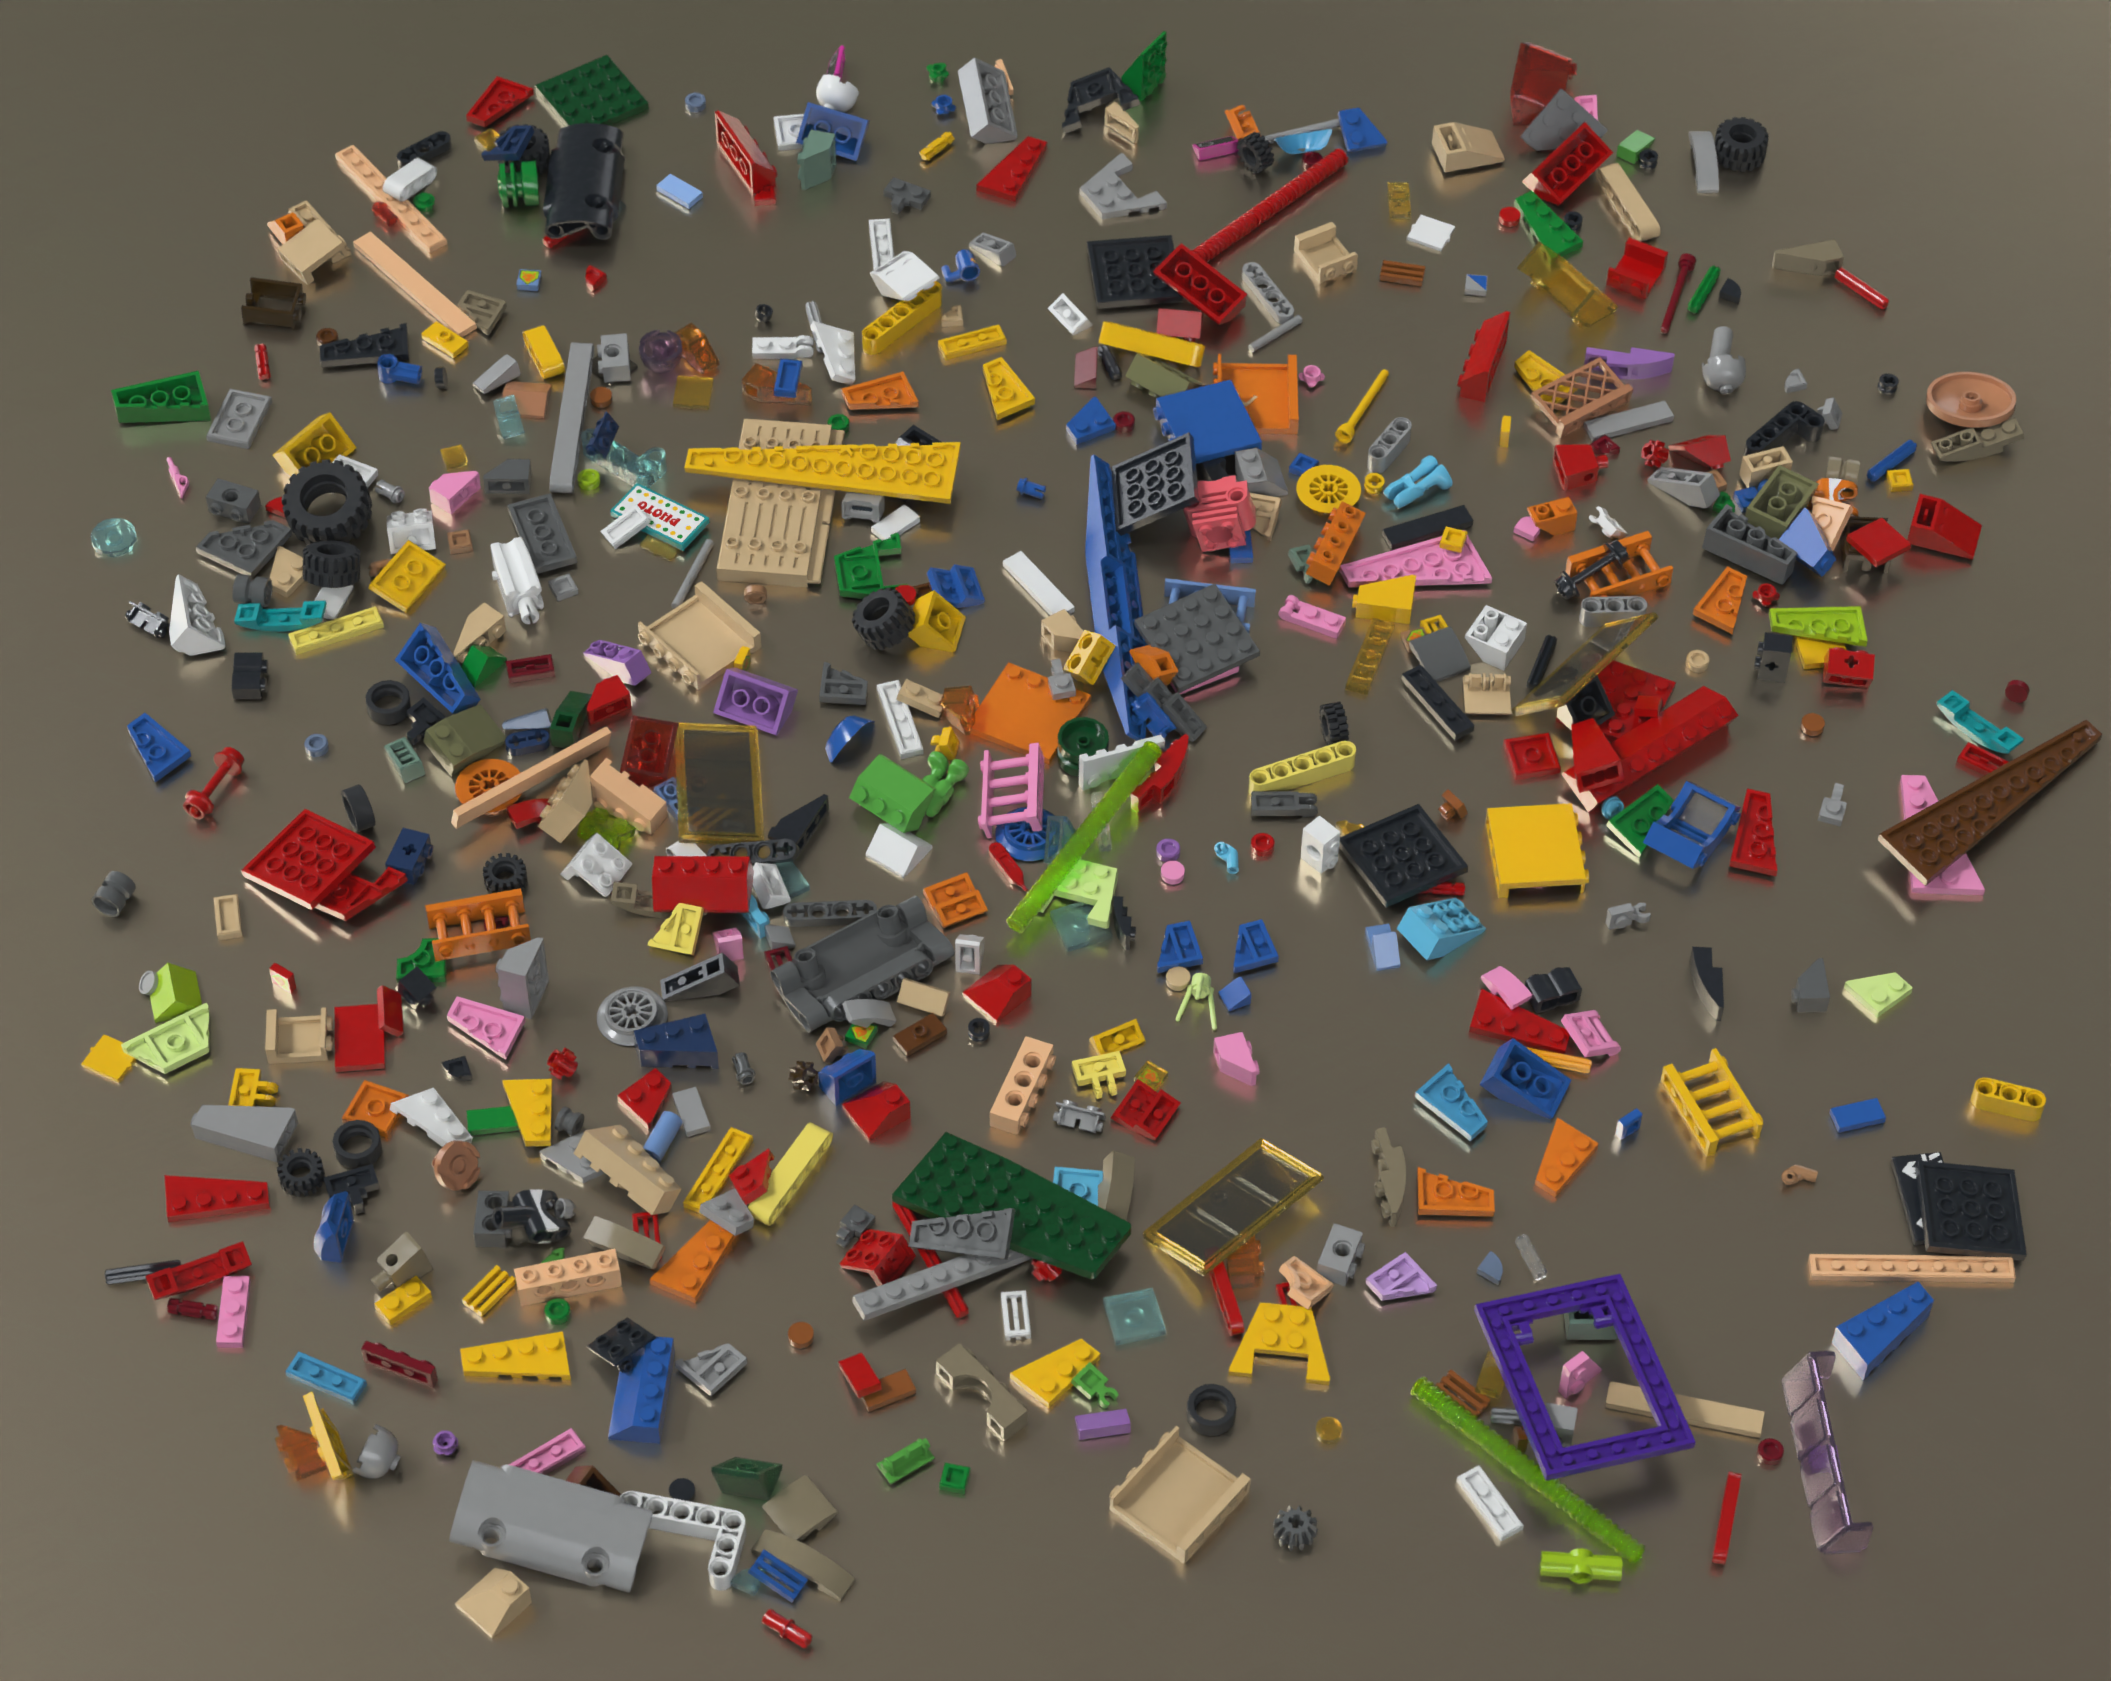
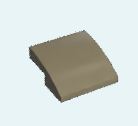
M807 1475L800 1477L783 1488L762 1506L786 1536L800 1542L814 1529L820 1531L839 1513Z

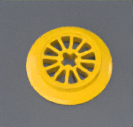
M1319 465L1308 469L1300 476L1296 485L1297 495L1307 507L1326 514H1330L1333 508L1338 509L1342 501L1354 506L1361 495V485L1357 477L1349 470L1335 465Z

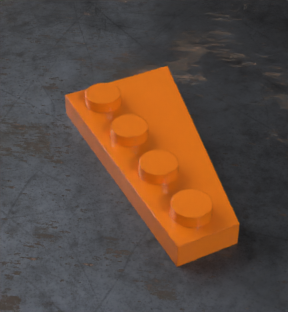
M712 1220L708 1221L649 1279L650 1285L696 1303L736 1236Z

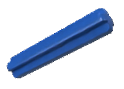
M1907 440L1867 471V478L1872 482L1877 481L1887 473V470H1891L1915 452L1917 444L1912 440Z

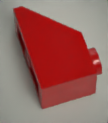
M618 675L606 678L596 684L586 708L588 724L590 726L632 708L630 692Z

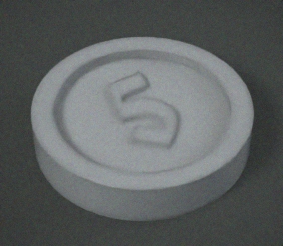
M146 971L143 974L139 983V990L142 994L151 995L158 985L157 973Z

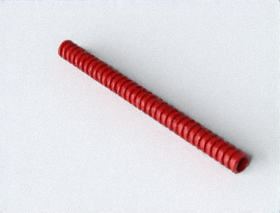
M1340 148L1335 149L1329 155H1326L1325 158H1322L1302 174L1289 181L1288 184H1285L1265 200H1262L1261 203L1252 207V209L1191 251L1208 263L1215 256H1218L1219 253L1232 246L1233 243L1245 237L1252 230H1255L1256 227L1269 220L1270 217L1279 213V211L1293 203V201L1306 194L1307 191H1310L1320 182L1334 174V172L1347 165V154Z

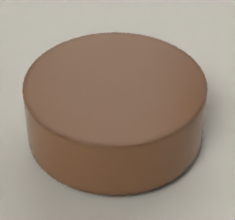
M761 585L747 586L744 589V599L750 604H761L767 599V589Z

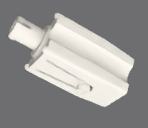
M517 537L505 544L499 542L491 544L492 561L495 570L492 572L493 581L497 580L509 617L520 613L523 623L530 624L528 616L531 617L532 623L537 622L540 617L537 609L542 610L544 608L540 593L542 589L523 538Z

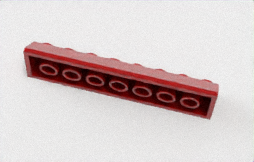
M1702 686L1660 712L1658 718H1650L1610 743L1621 759L1623 780L1579 793L1574 766L1563 772L1562 775L1585 809L1590 812L1603 804L1607 798L1616 796L1722 730L1739 715L1725 696Z

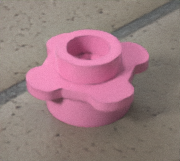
M1308 365L1304 368L1303 373H1299L1298 378L1305 381L1309 387H1315L1319 381L1325 379V375L1321 373L1319 367Z

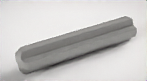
M815 301L807 302L805 306L810 326L813 321L822 323L817 303ZM813 333L817 351L822 353V348H819L816 342L818 340L817 335Z

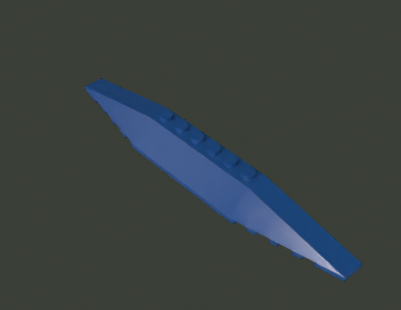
M1092 455L1090 460L1085 546L1092 617L1095 633L1101 634L1115 645L1103 668V672L1127 736L1137 741L1146 738L1147 721L1142 722L1132 710L1131 704L1137 696L1120 679L1135 664L1129 651L1134 648L1147 646L1134 625L1135 619L1144 616L1136 556L1129 549V544L1131 543L1130 535L1126 533L1120 536L1115 528L1110 465L1096 455Z

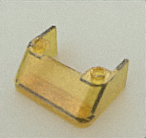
M1540 241L1517 267L1518 270L1532 279L1530 283L1536 289L1540 290L1543 288L1570 311V316L1573 318L1572 321L1580 328L1592 326L1613 314L1619 307L1570 262Z

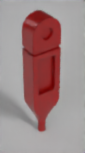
M998 842L990 844L989 856L1011 884L1018 885L1027 892L1028 888L1024 883L1023 872L1010 854L1006 852L1004 846Z

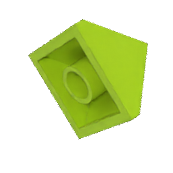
M166 963L157 972L158 985L150 995L155 1023L172 1020L202 1005L196 971Z

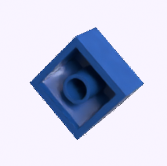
M858 1049L853 1053L844 1055L841 1060L832 1065L825 1066L818 1072L819 1087L835 1106L877 1083L876 1056L873 1051Z

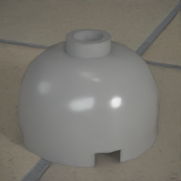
M1730 354L1718 355L1707 359L1708 364L1702 363L1705 383L1711 389L1720 391L1721 394L1732 393L1734 389L1744 382L1746 377V364L1742 356H1738V359H1732Z
M375 1424L373 1427L377 1431L376 1435H369L356 1461L361 1463L360 1468L354 1467L352 1472L369 1479L382 1477L389 1469L395 1470L401 1457L397 1455L399 1446L397 1438L392 1432L378 1424Z

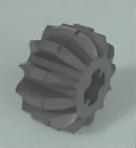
M1289 1505L1286 1512L1282 1510L1278 1512L1277 1518L1273 1521V1535L1276 1539H1279L1280 1546L1288 1544L1290 1551L1294 1546H1297L1301 1551L1304 1549V1544L1311 1546L1313 1538L1317 1536L1318 1529L1316 1527L1317 1519L1316 1517H1311L1312 1512L1310 1509L1303 1512L1301 1505L1297 1507V1510H1293Z

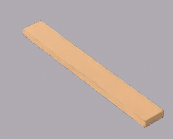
M354 145L336 153V159L429 254L447 245V239L408 199L400 202L383 192V184L387 178Z
M371 231L353 241L354 247L446 328L460 337H464L477 329L476 323Z
M604 727L455 808L451 821L452 825L456 829L609 746L612 732L607 727Z
M1809 1254L1808 1258L1811 1280L2014 1283L2016 1279L2012 1257Z

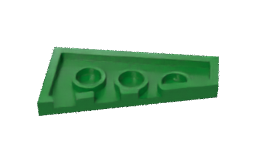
M1533 191L1515 198L1514 205L1516 209L1520 211L1523 221L1529 225L1532 236L1536 237L1540 250L1546 254L1548 263L1583 247V240Z

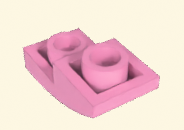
M1502 966L1489 971L1480 978L1492 994L1496 996L1499 994L1511 1010L1529 1001L1532 997V993L1526 986Z

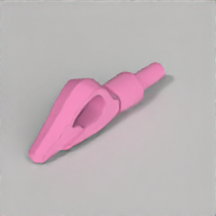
M168 457L169 473L175 482L181 499H183L189 486V479L184 475H180L179 468L175 466L172 458Z

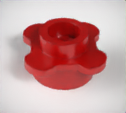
M1765 583L1758 587V591H1753L1752 597L1758 599L1763 606L1768 607L1774 600H1779L1780 594L1776 592V588L1773 585Z

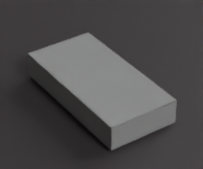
M696 1087L672 1093L677 1112L682 1119V1126L686 1137L711 1131Z

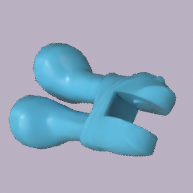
M1428 455L1421 460L1420 465L1410 474L1407 473L1402 478L1389 484L1383 494L1389 500L1394 499V505L1397 508H1402L1423 496V492L1434 485H1437L1442 490H1447L1452 487L1453 483L1447 469L1442 464L1438 465L1435 457ZM1426 475V477L1422 479L1420 482H1418L1417 484L1414 483Z

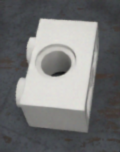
M1318 816L1303 828L1301 858L1320 874L1328 868H1333L1338 862L1340 831L1321 816Z

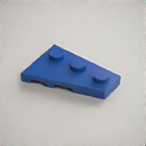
M143 713L127 725L128 732L154 782L160 780L191 757V751L148 714Z

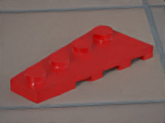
M1027 136L976 184V191L1016 202L1046 151L1047 141Z
M1747 788L1730 867L1777 876L1778 869L1775 858L1776 848L1774 847L1770 793Z
M1481 988L1470 1024V1033L1506 1042L1514 1038L1526 1047L1560 1054L1566 1053L1570 1034L1565 1028L1519 1006L1511 1010L1502 998Z
M164 1175L168 1222L270 1209L267 1182Z

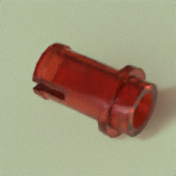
M378 201L372 206L375 217H379L389 227L396 224L398 216L387 208L385 202Z

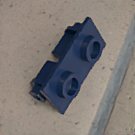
M605 412L603 418L597 421L593 432L594 438H591L586 446V452L590 456L600 453L605 459L619 429V425L608 412Z

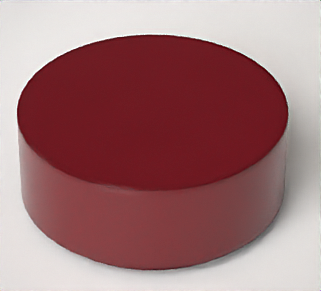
M1315 151L1306 152L1302 156L1303 168L1307 170L1320 161L1323 156Z
M1122 411L1114 415L1113 421L1116 424V431L1127 433L1134 429L1135 417L1133 414Z
M2021 680L2010 681L2005 689L2006 697L2016 703L2024 702L2030 692L2029 686Z
M1773 1438L1762 1440L1757 1449L1758 1459L1763 1464L1774 1466L1781 1462L1784 1455L1783 1445Z

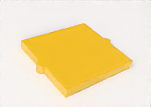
M104 1034L97 1044L90 1048L91 1052L81 1065L90 1071L119 1083L125 1073L132 1069V1064L136 1059L123 1052L121 1047L123 1042Z

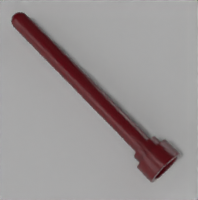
M1684 253L1679 258L1678 267L1680 272L1660 328L1662 334L1669 332L1687 275L1695 268L1697 260L1692 254Z

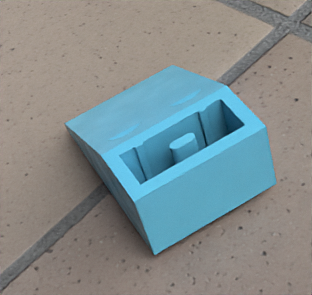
M1451 898L1409 907L1397 930L1426 960H1431L1447 955L1485 932L1486 928L1464 906L1461 900Z

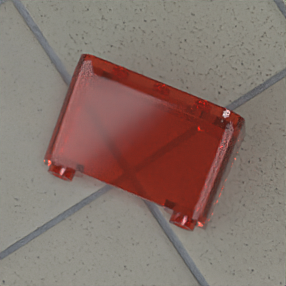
M1521 42L1510 91L1513 125L1529 126L1559 89L1562 88L1566 92L1568 80H1572L1573 76L1577 75V63H1574L1572 58L1530 42Z

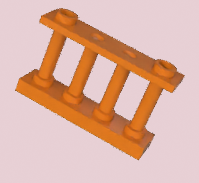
M1645 531L1618 541L1627 547L1626 551L1629 558L1641 555L1652 572L1640 575L1629 559L1623 566L1631 579L1620 582L1611 569L1610 564H1608L1601 570L1611 585L1599 588L1592 576L1584 580L1591 591L1590 597L1633 596L1670 584L1673 567L1672 565L1664 568L1659 567L1650 553L1652 536L1649 531ZM1604 546L1568 556L1565 572L1570 578L1574 577L1606 556L1607 553Z
M521 888L425 905L429 929L437 928L439 939L432 941L435 962L513 948L531 940L529 924L521 925L518 914L525 912ZM509 915L511 927L497 929L495 917ZM485 919L487 931L472 933L470 922ZM461 924L463 935L448 938L446 926Z

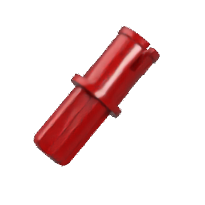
M769 1609L763 1616L762 1624L780 1633L781 1638H788L802 1648H807L811 1644L812 1634L797 1626L793 1619L788 1620L773 1609Z

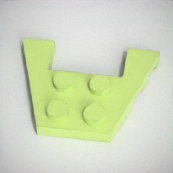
M1074 858L1023 900L1024 908L1044 913L1053 897L1057 896L1093 905L1094 907L1087 917L1088 924L1108 929L1110 925L1109 918L1113 908L1112 901L1115 896L1118 880L1117 868Z

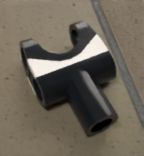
M539 1189L523 1190L513 1197L514 1206L496 1207L493 1211V1224L496 1229L524 1228L529 1241L533 1244L557 1242L566 1238L572 1231L569 1222L555 1218L548 1213L549 1210L554 1208L558 1200L557 1194L554 1191Z

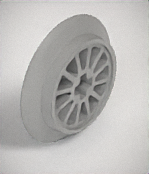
M622 988L610 994L601 1003L597 1012V1025L604 1037L611 1042L624 1046H634V1030L666 1023L668 1016L667 1006L660 995L648 988Z

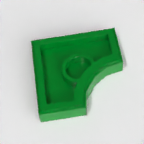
M422 938L421 945L415 953L397 959V984L399 980L416 966L431 982H446L447 960L435 962L432 941L439 938Z

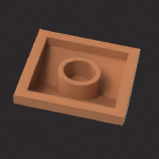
M508 381L503 389L501 416L545 419L552 384Z

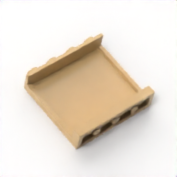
M702 581L695 585V595L654 623L647 627L641 621L638 623V638L641 643L648 645L658 658H662L668 663L671 670L677 671L687 684L694 686L697 690L725 673L726 669L734 667V660L742 646L750 648V655L762 648L761 633Z
M1176 1426L1170 1433L1166 1432L1161 1437L1159 1445L1154 1450L1150 1449L1145 1454L1138 1468L1133 1467L1129 1471L1125 1482L1121 1486L1117 1485L1114 1487L1109 1495L1110 1510L1185 1564L1250 1492L1251 1479L1243 1473L1238 1478L1179 1437V1427Z

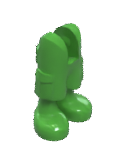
M937 751L931 752L927 759L931 775L924 776L922 779L936 788L926 811V816L932 818L939 813L942 806L951 798L954 793L952 786L966 778L969 773V767L965 762L960 759H954L949 765L947 758ZM948 771L945 780L943 779V780L940 781V779H941V778L946 774V772Z

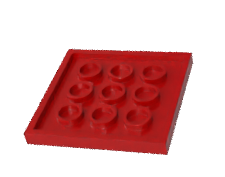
M1589 652L1571 688L1593 674L1598 675L1616 714L1600 724L1599 727L1607 740L1613 742L1652 718L1635 716L1634 708L1638 695L1661 697L1662 705L1660 712H1662L1675 689L1676 682ZM1556 717V722H1557V723H1560V724L1565 725L1562 721H1560V720Z
M304 809L241 871L244 877L313 910L376 846L374 841Z

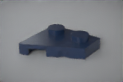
M532 125L513 126L504 136L494 142L496 145L494 149L490 152L486 150L482 152L483 160H519L535 132Z

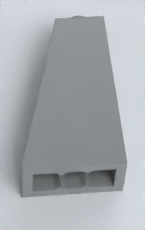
M202 1105L198 1113H195L191 1120L195 1139L274 1162L279 1161L298 1124L295 1109L285 1107Z

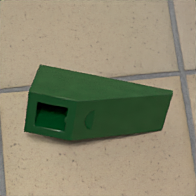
M575 691L568 693L557 708L550 726L552 746L567 748L578 741L587 715L586 708L592 694Z

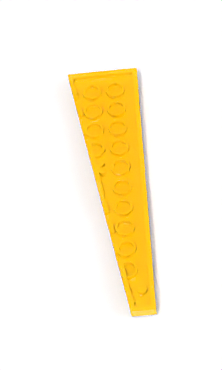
M961 442L932 443V445L910 443V446H897V444H888V446H875L874 444L796 446V448L783 449V446H774V449L752 447V449L740 450L738 447L725 449L691 448L688 449L684 469L687 473L950 504Z

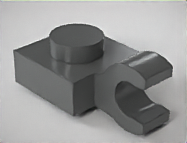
M854 1204L840 1221V1229L836 1233L839 1239L836 1243L845 1248L854 1236L860 1238L862 1233L870 1229L875 1223V1216Z

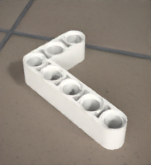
M627 1491L620 1495V1497L626 1500L627 1504L652 1510L653 1512L661 1511L660 1514H653L649 1529L715 1541L708 1565L710 1584L718 1591L727 1590L732 1586L746 1538V1522L741 1512L636 1491ZM680 1516H687L685 1519H678ZM705 1521H713L711 1524H704ZM733 1525L739 1526V1527L736 1528V1529H730V1528H729L730 1526H733ZM724 1549H732L730 1552H723ZM718 1572H725V1573H726L725 1575H722V1576L716 1575Z

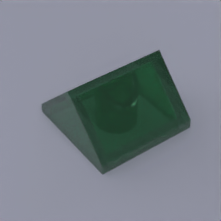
M734 1457L713 1466L711 1473L722 1493L770 1500L781 1474L783 1464Z

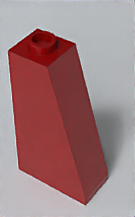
M1594 718L1571 725L1574 773L1578 792L1583 793L1623 780L1621 759Z

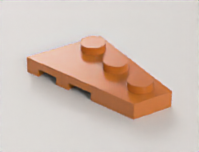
M904 372L841 389L842 396L849 410L919 407V401Z
M1557 1117L1535 1180V1185L1556 1198L1598 1149L1599 1143Z
M1417 1168L1418 1215L1494 1217V1190L1466 1181L1460 1183L1448 1179L1446 1175L1439 1173V1176L1427 1173L1426 1169Z

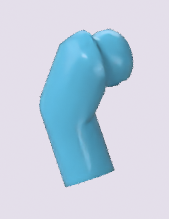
M1222 841L1218 842L1214 846V850L1219 858L1227 862V872L1230 874L1238 873L1239 858L1237 850Z

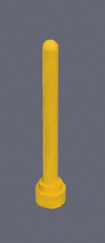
M1383 369L1348 422L1341 424L1336 430L1335 436L1340 442L1349 443L1354 437V427L1389 376L1387 369Z

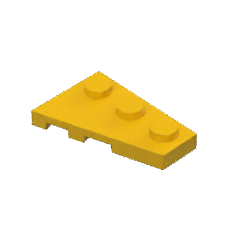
M1530 350L1519 357L1514 363V368L1533 392L1565 375ZM1563 385L1557 387V391L1569 393L1570 387ZM1573 388L1572 394L1576 392L1578 389ZM1546 394L1540 396L1543 401L1552 402L1553 396ZM1555 397V403L1561 404L1563 401L1566 400L1564 398Z
M1002 357L983 364V373L997 420L1035 404V397Z
M552 1079L502 1080L504 1091L514 1112L525 1146H551Z

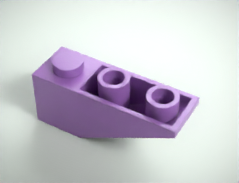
M599 639L583 652L587 658L612 676L618 675L623 683L636 686L652 673L642 651Z

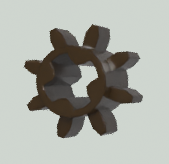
M797 1061V1066L789 1068L788 1081L794 1084V1090L811 1091L810 1086L818 1084L819 1071L813 1068V1062Z

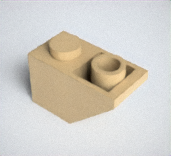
M1065 609L1041 620V635L1054 650L1072 652L1084 632L1078 625L1076 618L1073 615L1070 616Z

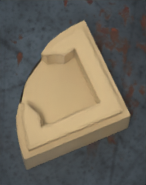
M961 305L953 306L950 311L943 314L942 327L963 326Z

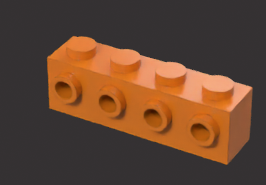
M1343 501L1338 509L1333 508L1328 517L1331 523L1326 522L1320 533L1324 537H1318L1313 549L1317 550L1316 553L1311 551L1306 561L1309 567L1305 574L1330 586L1366 514L1365 512Z

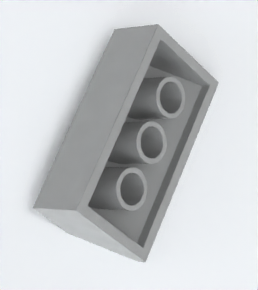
M974 57L958 70L971 138L985 144L1016 140L1018 135L1005 72Z

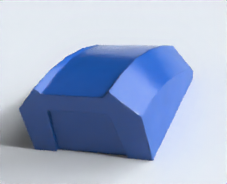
M346 1191L333 1195L323 1208L321 1222L314 1237V1250L321 1260L342 1263L354 1223L350 1198Z

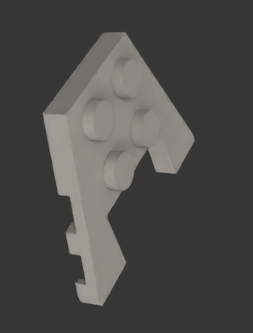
M1123 153L1119 154L1081 186L1080 195L1101 219L1127 216L1129 212L1133 211L1145 213L1149 212L1151 208L1166 209L1167 202L1157 191L1138 199L1118 177L1133 170V164Z

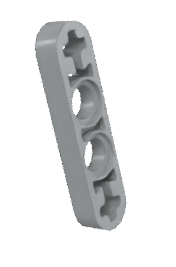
M1255 262L1244 264L1242 268L1244 282L1275 321L1283 324L1294 317L1293 306L1263 268ZM1259 284H1265L1268 287L1261 289L1257 286ZM1277 298L1279 301L1270 302L1268 299Z

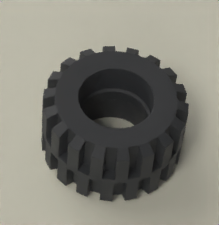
M1733 117L1732 120H1725L1717 128L1714 143L1717 162L1723 164V167L1727 169L1731 168L1732 171L1740 170V172H1745V170H1754V167L1758 168L1764 162L1769 140V134L1766 132L1767 129L1761 127L1762 124L1760 122H1755L1751 118Z
M532 125L535 132L519 160L498 161V165L499 163H505L506 173L510 172V163L512 162L515 165L516 172L521 171V163L526 161H536L537 174L541 175L544 173V170H547L550 161L549 140L547 134L543 133L541 128L537 129L536 126ZM512 127L506 128V131H502L500 133V136L497 137V139L504 136L506 132Z
M320 541L309 544L303 549V579L310 584L324 588H341L353 585L360 579L361 551L358 547L341 541Z
M882 588L878 589L877 592H871L869 596H865L862 599L861 603H858L857 609L853 612L852 623L854 628L866 644L875 650L878 648L885 650L887 647L892 648L895 644L901 643V640L909 635L908 633L912 631V625L915 623V613L898 590H892L891 588H886L885 590Z

